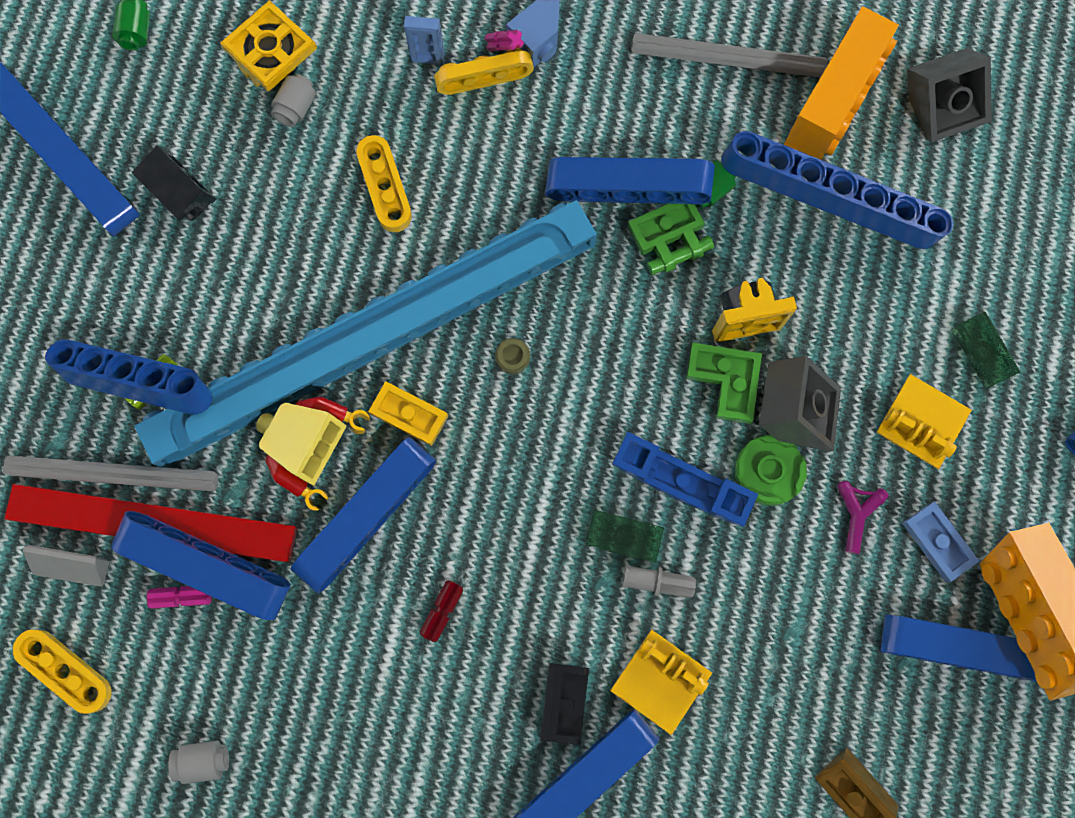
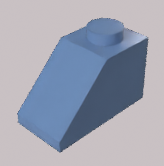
M536 0L506 24V31L516 29L521 31V40L524 44L518 49L530 53L534 67L541 61L547 62L556 53L560 0Z

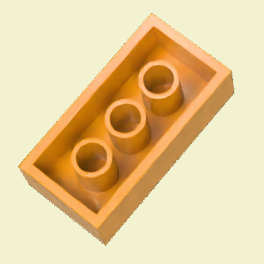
M864 6L861 7L798 115L784 143L785 146L820 160L825 153L830 156L833 154L851 124L853 117L866 98L869 89L882 70L885 61L898 42L892 37L899 24Z
M1050 523L1011 531L979 563L983 578L991 586L999 602L1001 613L1008 619L1016 635L1017 644L1022 652L1026 654L1035 672L1036 681L1044 689L1049 701L1075 694V568Z

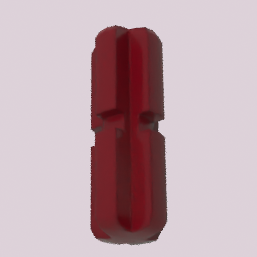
M451 580L445 582L434 603L436 605L435 609H431L420 630V635L431 642L438 641L449 620L447 617L449 612H453L463 593L461 585Z

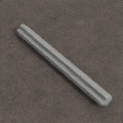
M636 33L632 40V52L635 54L821 78L828 65V60L825 57Z
M10 455L4 459L3 466L5 474L20 477L215 491L218 486V474L214 471Z

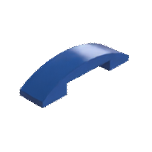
M630 432L626 433L612 463L613 466L680 502L740 527L745 526L757 499V493L726 478L721 480L659 450V446Z

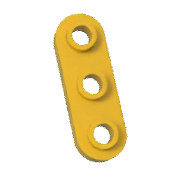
M516 48L508 50L505 54L491 57L479 56L472 61L460 64H444L435 73L434 80L439 93L452 95L525 78L533 72L534 66L530 53Z
M367 136L357 145L356 154L378 221L389 232L403 231L411 223L412 213L390 146L380 136ZM374 153L381 155L377 160L369 159ZM383 183L391 185L387 190L379 188ZM392 213L401 214L397 220L389 219Z
M27 630L16 638L13 645L15 660L79 713L89 714L101 711L107 706L111 699V686L109 682L49 632L44 630ZM40 642L42 650L40 654L36 655L34 653V645ZM65 664L70 669L69 675L66 678L61 675V668ZM92 687L96 688L98 692L97 698L94 701L88 696L89 690Z

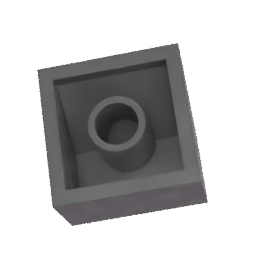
M966 48L907 68L909 101L927 140L931 143L992 122L990 57Z
M807 356L769 362L767 377L764 380V397L762 408L759 412V426L778 441L827 452L834 451L841 387Z

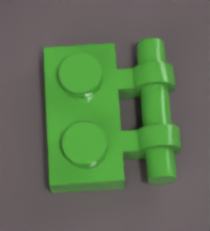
M667 204L628 221L627 227L641 255L654 250L658 257L647 263L651 275L661 271L665 273L676 269L677 264L688 259L693 261L703 257L704 252L714 248V243L710 236L698 240L694 233L703 229L705 224L695 204ZM682 238L685 246L670 252L667 244Z

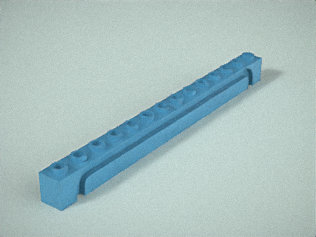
M577 200L569 204L566 202L560 203L553 207L548 215L538 220L537 218H531L525 221L517 231L509 235L506 233L499 234L490 240L489 245L479 250L470 249L459 256L458 261L448 266L445 264L436 266L428 272V276L417 282L415 280L407 281L397 288V292L387 297L378 296L370 300L366 304V308L356 313L347 312L336 318L334 324L325 329H313L303 336V340L293 345L285 344L273 350L272 356L262 361L254 360L244 364L240 368V372L231 377L224 376L211 381L208 384V388L212 392L213 399L211 405L204 412L187 414L171 409H159L143 417L144 421L136 424L134 427L151 463L158 467L167 468L258 421L262 414H271L277 411L281 404H291L595 247L597 233Z

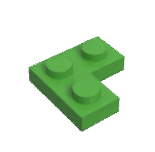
M692 342L686 379L720 385L716 419L747 424L753 422L762 353Z

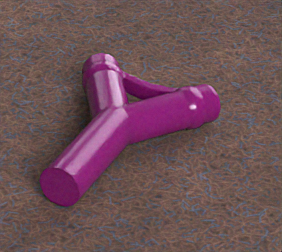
M845 480L837 485L839 494L842 496L851 516L845 552L859 555L865 519L880 505L884 504L889 495L882 488L876 491L859 490L852 487L850 482ZM855 493L871 496L860 505Z

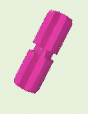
M517 29L487 33L484 39L488 42L486 48L491 52L521 48L524 44L521 40L522 33Z
M181 586L180 589L178 587L153 588L147 591V606L149 608L179 607V604L181 606L207 605L212 602V596L190 586Z

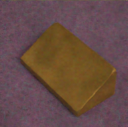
M848 748L840 752L816 775L815 779L849 818L897 817L898 804Z

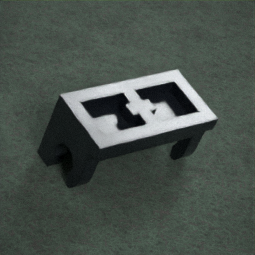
M158 145L131 172L179 220H182L184 217L189 221L195 220L216 200L171 153Z
M549 663L540 741L573 745L581 744L589 675L588 667Z

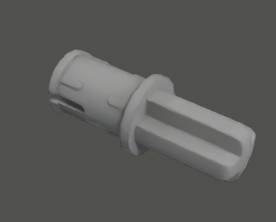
M626 564L622 588L627 587L654 592V596L662 593L692 598L696 590V579L692 576L662 572L661 567H658L657 570H651Z

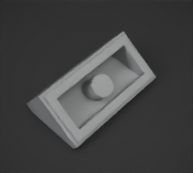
M33 545L24 546L23 549L30 570L36 576L94 586H103L105 583L110 562L106 558Z

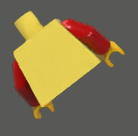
M324 397L300 400L295 405L283 403L278 408L275 416L264 413L259 417L256 424L257 431L264 434L259 442V448L267 453L265 462L273 480L296 497L303 496L307 507L311 510H321L311 502V497L314 493H319L325 499H329L328 494L324 490H312L307 485L309 483L314 486L347 427L342 422H348L351 431L355 434H363L366 430L355 426L353 423L354 419L361 417L370 421L368 413L364 410H356L351 413L347 411L348 407Z

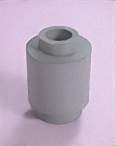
M300 74L286 76L271 104L273 107L271 111L272 117L288 127H295L297 122H302L316 95V91L312 87L313 83Z
M218 740L181 745L178 750H172L169 755L168 768L171 780L173 782L180 781L182 784L221 779L223 771H227L229 768L228 749L222 747Z

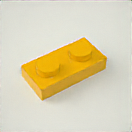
M386 381L368 411L370 415L430 446L434 444L448 418V413Z

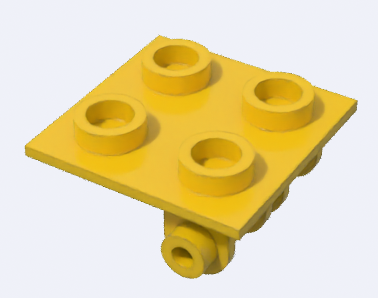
M909 374L876 433L936 469H940L946 456L950 458L955 452L957 446L953 443L972 410Z
M651 629L610 691L672 735L698 694L702 695L709 684L707 681L712 672Z

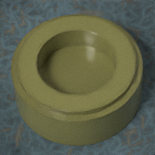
M516 338L502 341L495 352L497 366L501 371L510 375L523 372L530 362V351L526 343Z

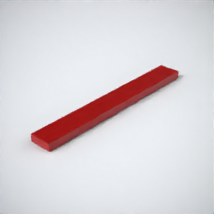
M17 484L12 485L4 518L5 520L115 536L124 513L135 511L148 515L231 554L291 563L298 528L284 524Z

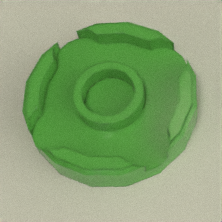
M763 435L751 440L740 450L735 461V479L738 485L758 494L756 503L766 506H777L790 501L802 490L807 478L805 459L801 456L795 444L778 441L772 435Z

